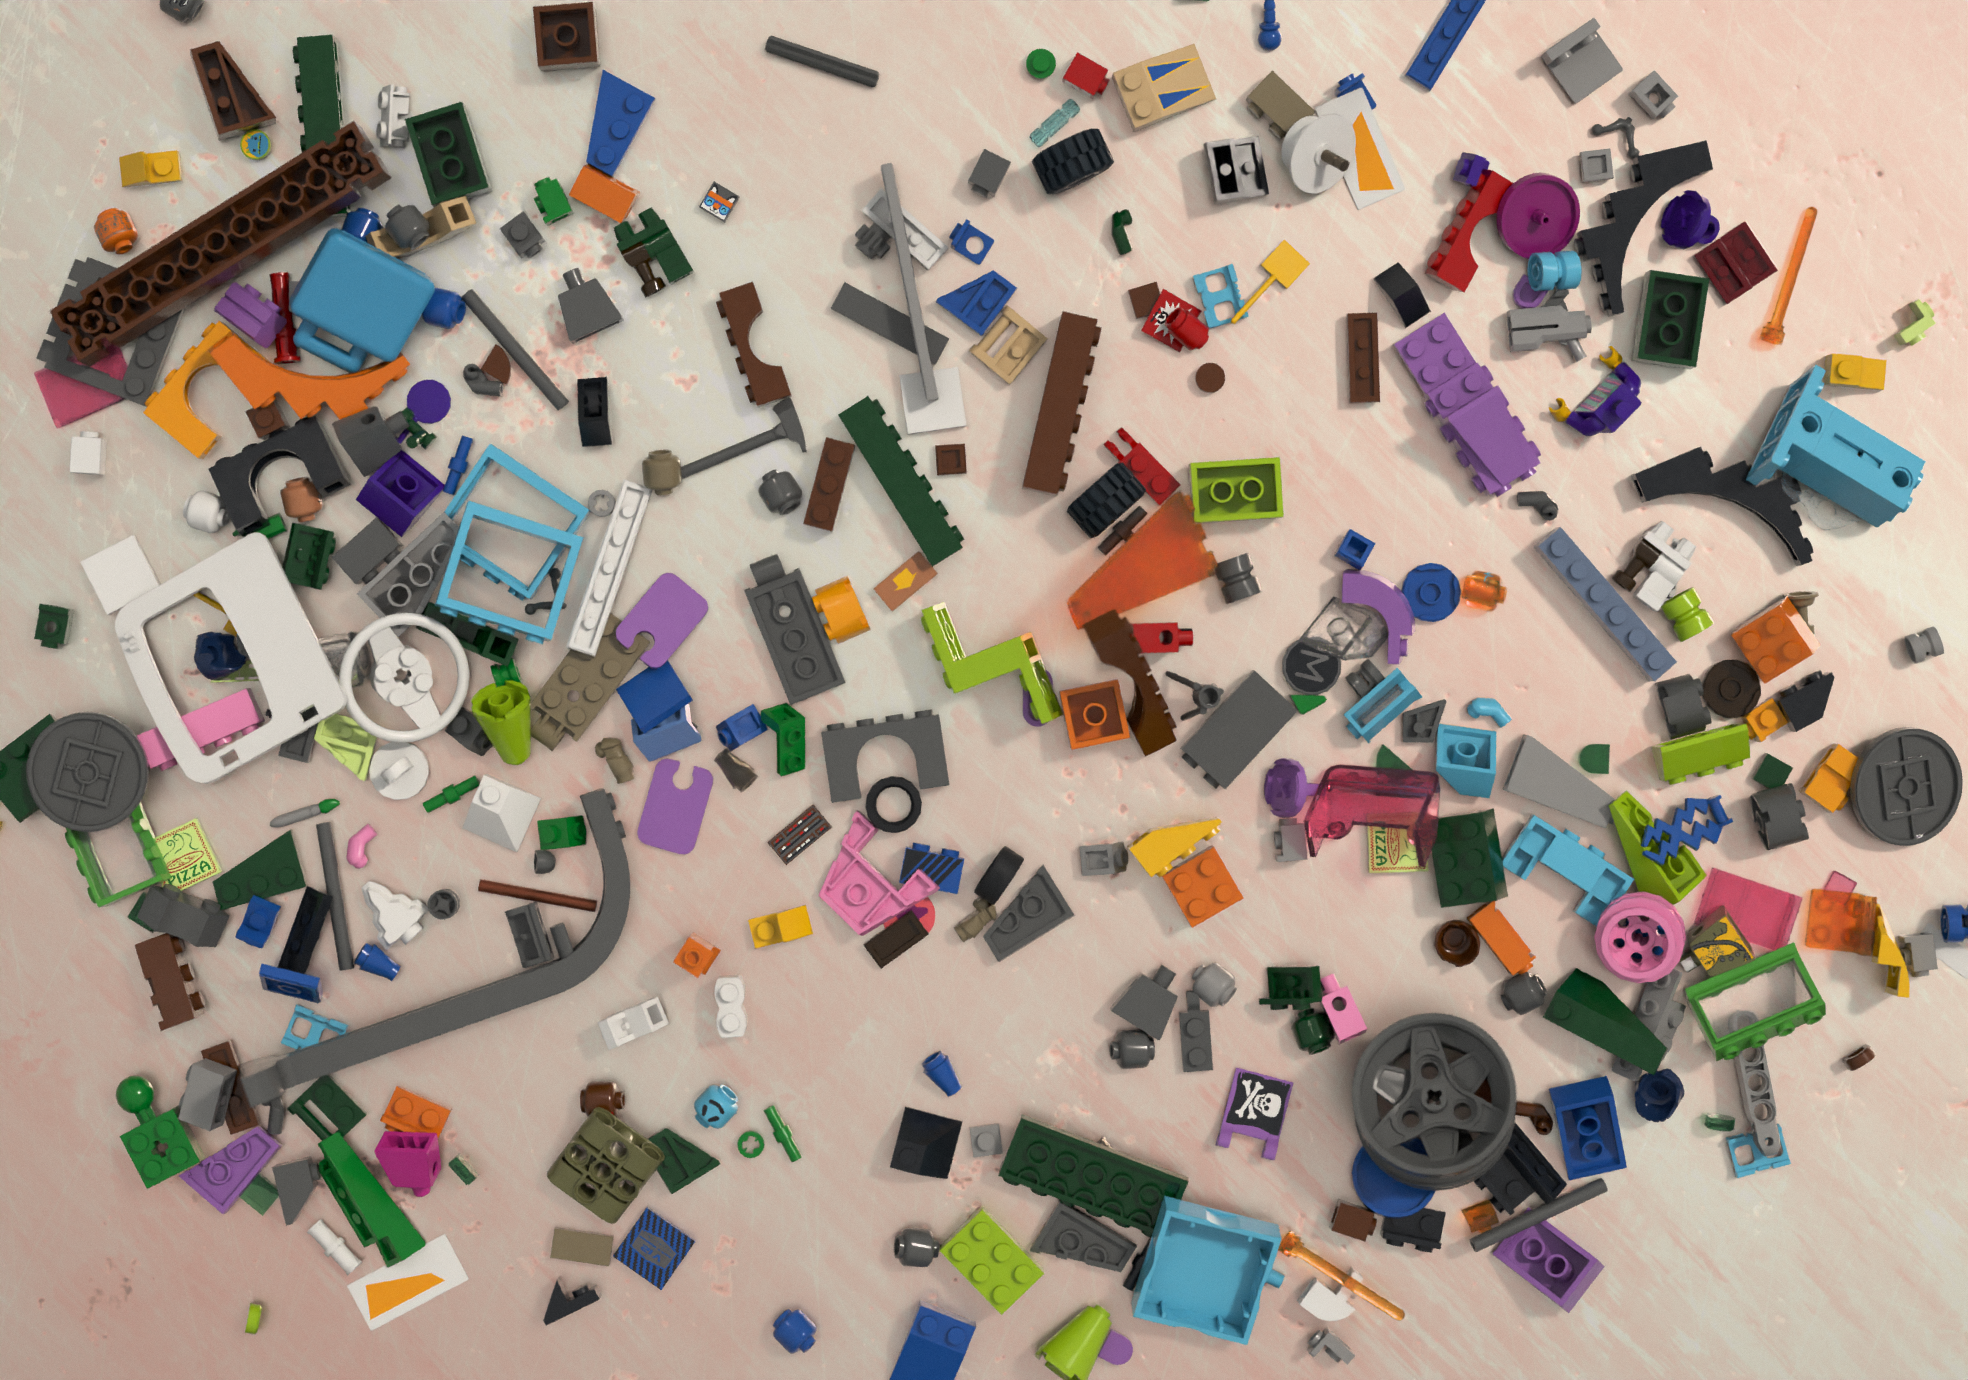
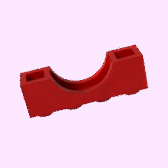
M1482 169L1477 186L1469 185V192L1457 205L1455 210L1456 216L1452 223L1443 231L1441 236L1442 242L1437 251H1434L1427 262L1428 268L1425 274L1454 291L1465 293L1479 267L1470 249L1472 232L1481 219L1490 214L1497 213L1503 195L1513 182L1493 170Z

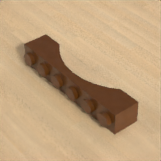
M1114 608L1083 624L1084 630L1101 663L1114 666L1126 672L1133 679L1134 698L1126 720L1145 757L1176 742L1177 739L1172 729L1177 726L1170 712L1164 713L1169 708L1162 694L1156 695L1155 693L1160 688L1152 674L1147 676V673L1151 672L1150 666L1144 655L1138 656L1143 651L1136 637L1130 638L1129 636L1134 631L1127 617L1121 619Z

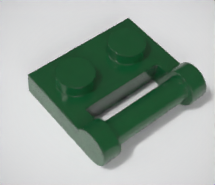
M330 1074L317 1079L287 1108L292 1115L296 1114L322 1141L332 1134L304 1106L309 1100L338 1128L336 1132L340 1133L342 1137L368 1114Z

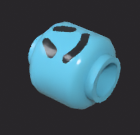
M710 1085L694 1102V1108L697 1113L695 1115L696 1120L705 1128L709 1126L716 1129L724 1127L738 1111L736 1103L738 1098L736 1094L726 1085Z

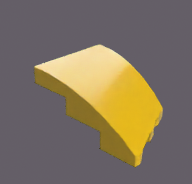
M1873 903L1869 927L1870 931L1875 932L1871 962L1888 965L1885 985L1886 993L1909 998L1910 985L1906 964L1881 905Z

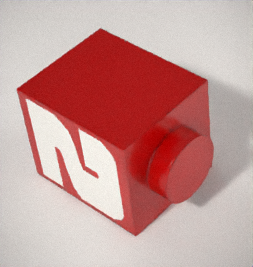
M1077 52L1062 82L1093 99L1096 93L1103 94L1110 79L1106 78L1108 69Z

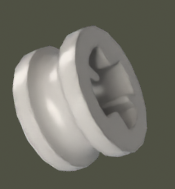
M597 490L590 495L588 507L597 516H608L613 512L616 503L615 498L606 490ZM601 495V498H604V495L609 498L607 502L609 508L606 511H603L602 508H600V511L595 509L594 506L597 504L595 498Z

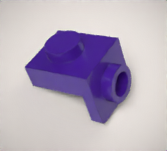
M1462 152L1453 180L1467 186H1477L1482 169L1488 170L1490 163L1485 157Z

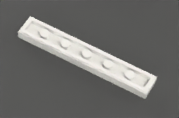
M625 479L623 480L566 648L592 657L596 656L652 493L651 489Z

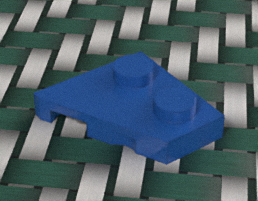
M993 270L939 297L936 303L982 336L1014 294L1017 287Z

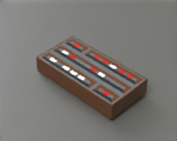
M813 804L767 843L787 865L831 829L832 826Z

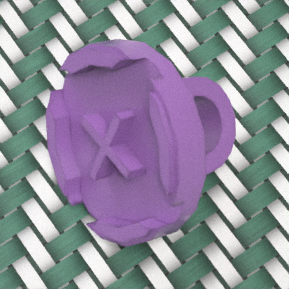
M1291 758L1278 759L1273 763L1276 764L1274 768L1269 769L1266 774L1264 784L1265 800L1267 804H1271L1273 810L1270 811L1275 816L1280 818L1294 817L1301 811L1306 801V795L1321 796L1322 784L1307 783L1304 768L1299 761Z

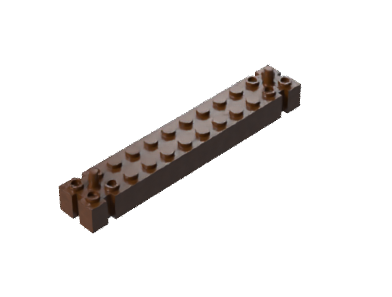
M352 121L333 133L337 139L331 144L326 143L324 140L320 141L80 291L83 297L80 301L75 302L69 298L50 310L59 329L73 337L67 342L77 360L89 367L110 355L106 349L113 344L121 348L361 198L358 190L365 186L370 190H374L390 180L392 177L381 158L370 151L374 147L363 128L355 121Z

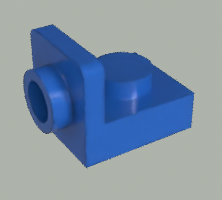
M754 704L716 726L720 742L729 751H733L768 730L766 724L761 721V716Z
M253 895L235 937L248 945L263 948L272 934L281 906Z

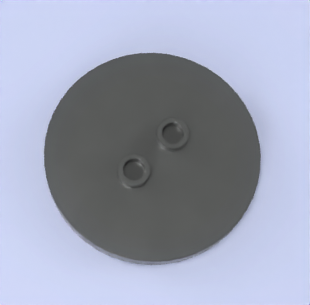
M78 712L56 720L42 731L30 750L26 774L31 796L39 809L49 819L71 830L94 832L119 824L137 808L147 788L149 765L141 741L123 722L103 713Z
M1902 727L1887 731L1875 738L1864 749L1855 764L1850 783V797L1854 813L1865 830L1877 839L1900 846L1923 843L1936 836L1948 825L1959 806L1963 787L1961 766L1950 745L1930 731L1914 727Z

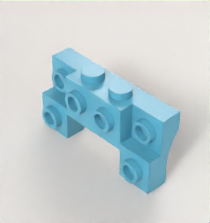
M1532 814L1518 837L1513 840L1502 857L1503 867L1526 880L1538 861L1586 891L1573 912L1597 927L1602 912L1611 901L1626 893L1634 879L1603 859L1605 853L1590 845L1587 849L1578 843L1580 837L1565 829L1562 833Z

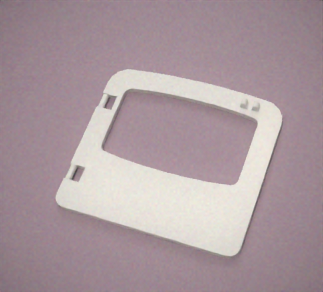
M259 532L243 537L127 603L120 609L116 617L115 631L145 704L183 772L188 778L197 783L208 784L221 779L238 767L246 765L308 730L311 726L335 715L344 709L346 705V695L268 538ZM205 588L211 589L233 624L255 668L272 713L270 722L210 756L203 754L178 713L157 669L143 631V626L148 620ZM315 706L318 715L304 721L301 713ZM235 751L239 759L225 766L222 757Z

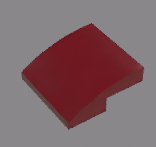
M1744 221L1694 255L1726 304H1729L1779 270L1747 221Z

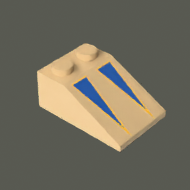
M1195 44L1141 61L1112 74V80L1133 132L1216 100Z

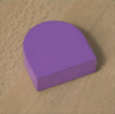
M1523 274L1513 289L1512 298L1515 305L1520 309L1535 308L1541 303L1549 290L1534 291L1529 284L1528 276Z
M1111 1329L1098 1357L1114 1365L1125 1364L1130 1360L1133 1353L1131 1341L1123 1334Z

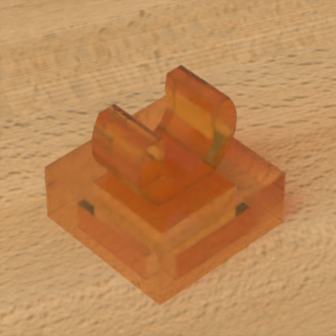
M1489 1200L1461 1210L1471 1233L1479 1231V1233L1486 1232L1492 1229L1491 1225L1499 1223L1497 1214Z

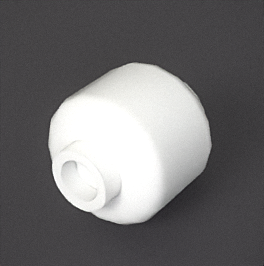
M198 491L194 495H190L184 504L183 516L186 518L188 525L194 529L215 533L222 526H226L230 516L219 495Z

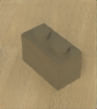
M1273 70L1246 99L1249 103L1247 108L1257 118L1260 119L1263 116L1271 124L1268 128L1279 139L1285 137L1289 129L1298 120L1306 116H1313L1316 112Z

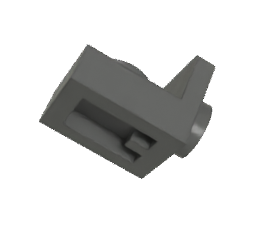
M524 211L500 228L521 258L524 256L531 258L543 249L541 244L545 240Z

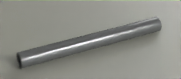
M473 289L466 292L461 297L465 304L558 411L567 405L569 400Z
M331 822L316 824L327 894L333 896L330 904V915L339 970L354 969Z
M1602 1178L1555 1199L1547 1205L1539 1206L1471 1238L1470 1244L1475 1252L1483 1250L1607 1192V1186Z

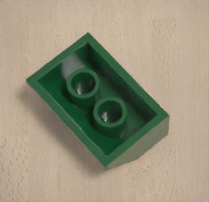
M51 714L47 715L0 751V800L20 823L39 809L28 787L27 761L37 737L45 728L57 720Z

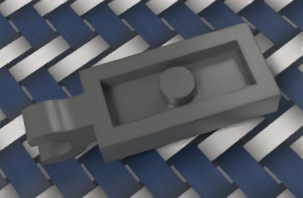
M1193 990L1186 991L1187 1012H1179L1183 1072L1213 1070L1209 1011H1200L1199 995L1193 992Z

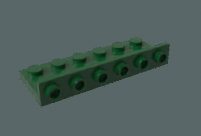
M1023 1114L1004 1161L1000 1166L998 1175L1003 1177V1180L1008 1184L1014 1186L1021 1184L1031 1188V1191L1037 1195L1053 1196L1066 1206L1074 1207L1076 1205L1086 1209V1212L1092 1216H1105L1113 1219L1121 1227L1130 1228L1131 1226L1137 1228L1150 1238L1152 1237L1164 1196L1181 1200L1189 1182V1178Z

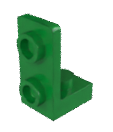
M787 703L761 710V721L777 733V773L780 776H785L804 770L805 717Z

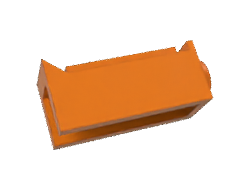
M1495 901L1485 902L1466 917L1509 974H1523L1533 967L1531 961L1536 956L1530 953L1531 950L1499 909L1495 908Z
M693 932L673 962L699 978L701 973L704 975L707 973L721 950Z

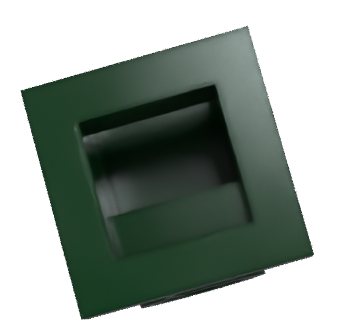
M39 604V615L34 639L41 640L40 646L58 649L59 644H68L75 609ZM50 621L56 624V630L52 633L47 630V625Z

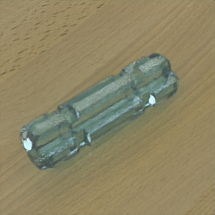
M1073 99L1067 100L1062 105L1061 110L1057 109L1041 124L1040 129L1036 128L1030 134L1031 141L1037 147H1041L1048 141L1049 136L1052 137L1069 122L1068 119L1070 117L1073 118L1080 112L1079 105Z

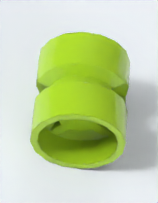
M1694 587L1670 598L1661 606L1667 620H1675L1676 623L1673 628L1680 642L1699 634L1714 624L1708 611L1699 609L1702 601Z

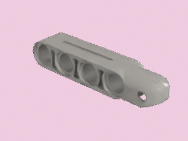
M1737 1011L1733 1013L1728 1020L1729 1033L1739 1030L1737 1028L1739 1017L1746 1016L1750 1020L1751 1025L1759 1021L1757 1016L1750 1011ZM1763 1045L1755 1048L1756 1057L1753 1061H1746L1742 1051L1734 1059L1745 1115L1750 1121L1754 1144L1763 1156L1766 1157L1777 1154L1780 1148V1136L1776 1121V1105ZM1754 1074H1757L1762 1080L1761 1088L1757 1091H1753L1748 1085L1749 1078ZM1760 1103L1764 1104L1768 1110V1114L1763 1120H1758L1754 1115V1109ZM1766 1138L1769 1140L1767 1145L1765 1144Z

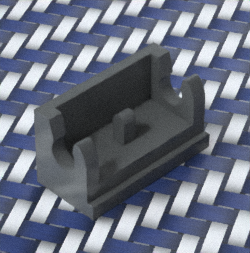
M537 902L505 911L523 968L555 958Z

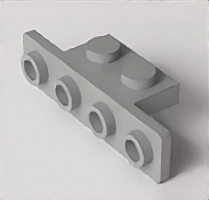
M1675 969L1655 982H1648L1635 1012V1016L1668 1048L1666 1054L1672 1047V1039L1677 1027L1683 1020L1686 1008L1685 1005L1672 1000L1682 977V972ZM1618 1056L1612 1067L1614 1073L1635 1082L1639 1080L1643 1070Z

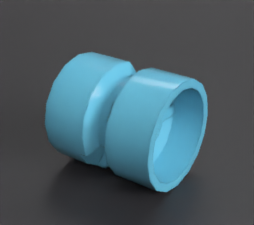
M1560 251L1554 254L1552 252L1532 253L1528 261L1527 273L1529 284L1534 291L1553 290L1554 287L1558 290L1576 289L1579 286L1582 269L1580 258L1575 251Z

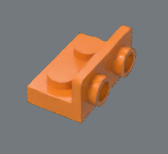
M396 1086L380 1121L386 1123L384 1128L389 1131L436 1133L439 1139L452 1109L401 1086Z

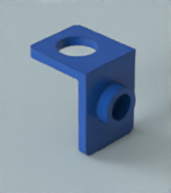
M1352 73L1338 82L1340 87L1334 93L1337 98L1362 87L1371 109L1376 108L1375 101L1363 83L1365 78L1363 73L1357 77Z
M967 219L963 225L957 223L949 236L953 240L951 248L977 265L982 263L994 244V239L970 225V221ZM979 237L983 241L984 247L980 253L972 254L967 250L966 242L969 238Z

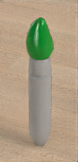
M325 799L319 804L275 817L270 822V826L283 827L321 813H329L340 805V801Z

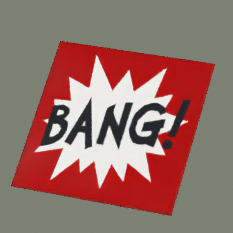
M1163 289L1141 331L1180 352L1184 345L1168 333V328L1165 326L1167 317L1179 307L1190 311L1197 318L1202 310Z

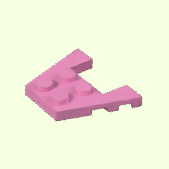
M856 811L852 818L853 823L848 835L845 834L841 843L843 846L836 861H833L818 896L856 933L864 936L937 892L940 887L922 870L917 869L898 891L860 854V851L879 829L862 812Z

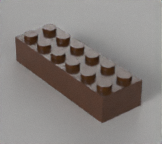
M1064 311L1061 314L1022 485L1024 490L1055 497L1059 491H1065L1069 473H1065L1063 470L1065 462L1070 463L1072 461L1075 444L1070 443L1072 433L1077 434L1082 415L1076 414L1078 404L1084 405L1088 386L1083 385L1085 375L1090 376L1093 369L1095 356H1090L1092 346L1097 347L1102 327L1096 326L1098 319Z

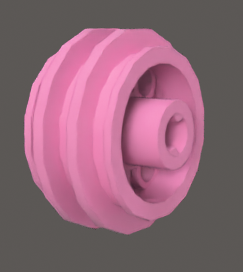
M1643 891L1626 893L1611 901L1600 915L1594 938L1597 955L1606 969L1620 979L1634 983L1655 982L1670 974L1678 964L1685 945L1686 932L1684 921L1675 906L1659 895ZM1627 918L1629 925L1621 926L1618 922L1621 919ZM1660 925L1666 934H1659L1657 926ZM1641 929L1642 933L1647 932L1649 936L1643 937L1641 933L1636 934L1635 930ZM1615 939H1623L1625 941V945L1623 947H1618L1615 942ZM1655 946H1660L1664 952L1660 955H1655L1652 949ZM1633 953H1640L1642 959L1633 958L1631 955Z

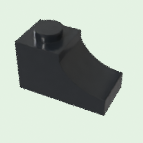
M607 377L577 379L578 424L582 447L611 445L612 422Z

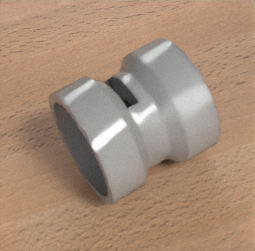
M1934 626L1924 629L1920 636L1913 633L1904 638L1908 654L1914 664L1924 661L1926 655L1936 657L1944 654L1941 637Z

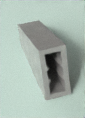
M1523 734L1503 790L1603 828H1607L1608 823L1613 824L1614 820L1608 805L1615 799L1535 738Z

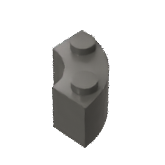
M164 884L163 887L150 886L137 918L154 931L177 936L195 947H216L230 916L220 910V904L213 900L204 899L203 901L181 892L174 885Z

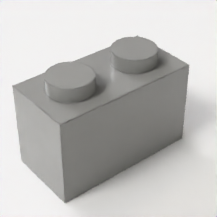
M207 1058L193 1063L186 1074V1081L188 1083L186 1091L179 1101V1109L181 1111L178 1119L208 1131L222 1126L237 1070Z

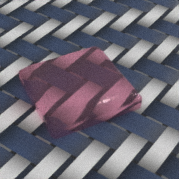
M1834 870L1822 894L1845 906L1857 882Z

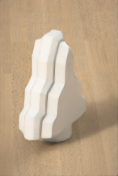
M372 881L367 882L361 888L366 905L374 913L372 923L379 931L377 939L386 950L400 939L406 945L423 929L418 922L427 914L429 909L419 899L412 901L404 894L393 895L385 886Z

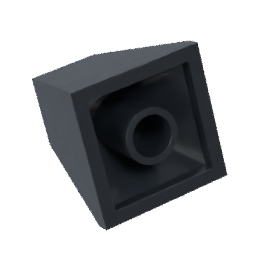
M905 1106L890 1168L922 1176L948 1179L963 1121Z

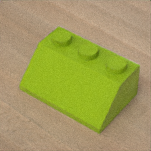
M1734 723L1651 746L1659 779L1661 781L1668 780L1669 785L1687 781L1685 775L1696 772L1698 777L1715 773L1714 768L1725 765L1726 769L1736 768L1744 765V759L1751 758L1747 724Z

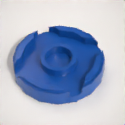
M1434 563L1419 565L1411 570L1404 579L1401 589L1412 608L1414 617L1427 622H1435L1447 618L1458 606L1461 595L1459 581L1451 570L1441 564Z

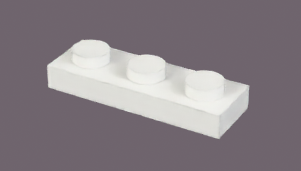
M881 188L862 209V212L894 239L886 193ZM901 206L910 254L925 268L930 270L948 249V246Z

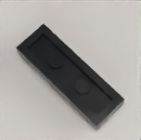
M306 887L278 968L305 974L316 942L319 939L325 917L330 909L333 896L317 888Z
M1515 1122L1511 1140L1504 1155L1547 1205L1556 1199L1567 1183Z

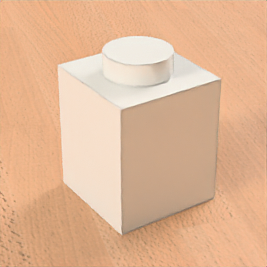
M80 431V437L71 436L70 472L105 475L107 439L98 438V432Z

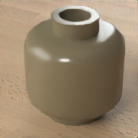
M671 450L649 452V456L642 461L645 487L655 490L656 495L673 493L672 489L678 487L682 482L679 457L673 455Z

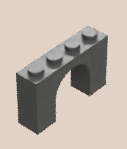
M931 709L915 712V718L904 719L903 714L885 716L886 722L874 724V718L857 720L856 727L845 728L844 723L827 725V731H822L821 735L831 802L862 798L857 770L858 755L867 741L880 735L899 737L911 747L916 759L920 790L948 786L949 778L939 714L933 715Z

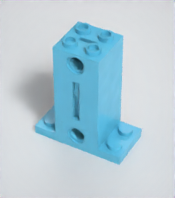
M1815 365L1790 384L1746 480L1757 485L1765 478L1769 480L1777 469L1782 470L1878 528L1886 521L1891 522L1898 513H1904L1909 508L1913 500L1910 495L1912 490L1920 484L1924 476L1921 471L1926 461L1818 397L1824 386L1821 380L1826 370Z

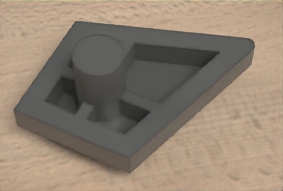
M1442 699L1403 712V742H1433L1447 701Z

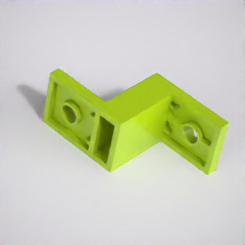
M945 602L922 610L924 615L921 617L923 628L926 633H931L935 643L932 644L934 656L937 661H942L945 669L943 679L948 689H953L954 694L1020 668L1022 674L1019 675V679L1024 691L1029 690L1033 700L1030 703V707L1035 719L1040 718L1041 723L1044 724L1063 715L1031 632L966 657Z

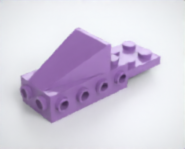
M1445 312L1393 345L1424 393V398L1426 399L1424 406L1432 418L1435 416L1438 418L1442 425L1439 428L1448 443L1453 442L1458 450L1455 454L1464 468L1468 467L1474 477L1471 480L1479 493L1484 492L1486 496L1495 493L1498 497L1512 488L1510 482L1520 477L1524 481L1537 472L1535 466L1541 463L1538 459L1541 456L1539 449L1532 440L1530 442L1526 440L1522 433L1525 431L1522 422L1516 415L1512 417L1507 409V406H1509L1507 398L1498 385L1492 386L1491 381L1494 379L1485 365L1480 367L1479 363L1475 362Z

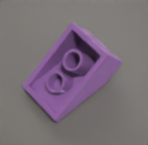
M1528 1207L1524 1213L1531 1211V1209ZM1546 1220L1504 1239L1493 1253L1495 1257L1567 1313H1570L1605 1267L1598 1259Z

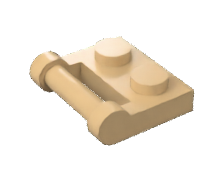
M1006 305L1001 311L1002 316L979 344H974L969 352L1010 385L1048 338ZM1011 322L1018 326L1017 330L994 358H991L987 351Z

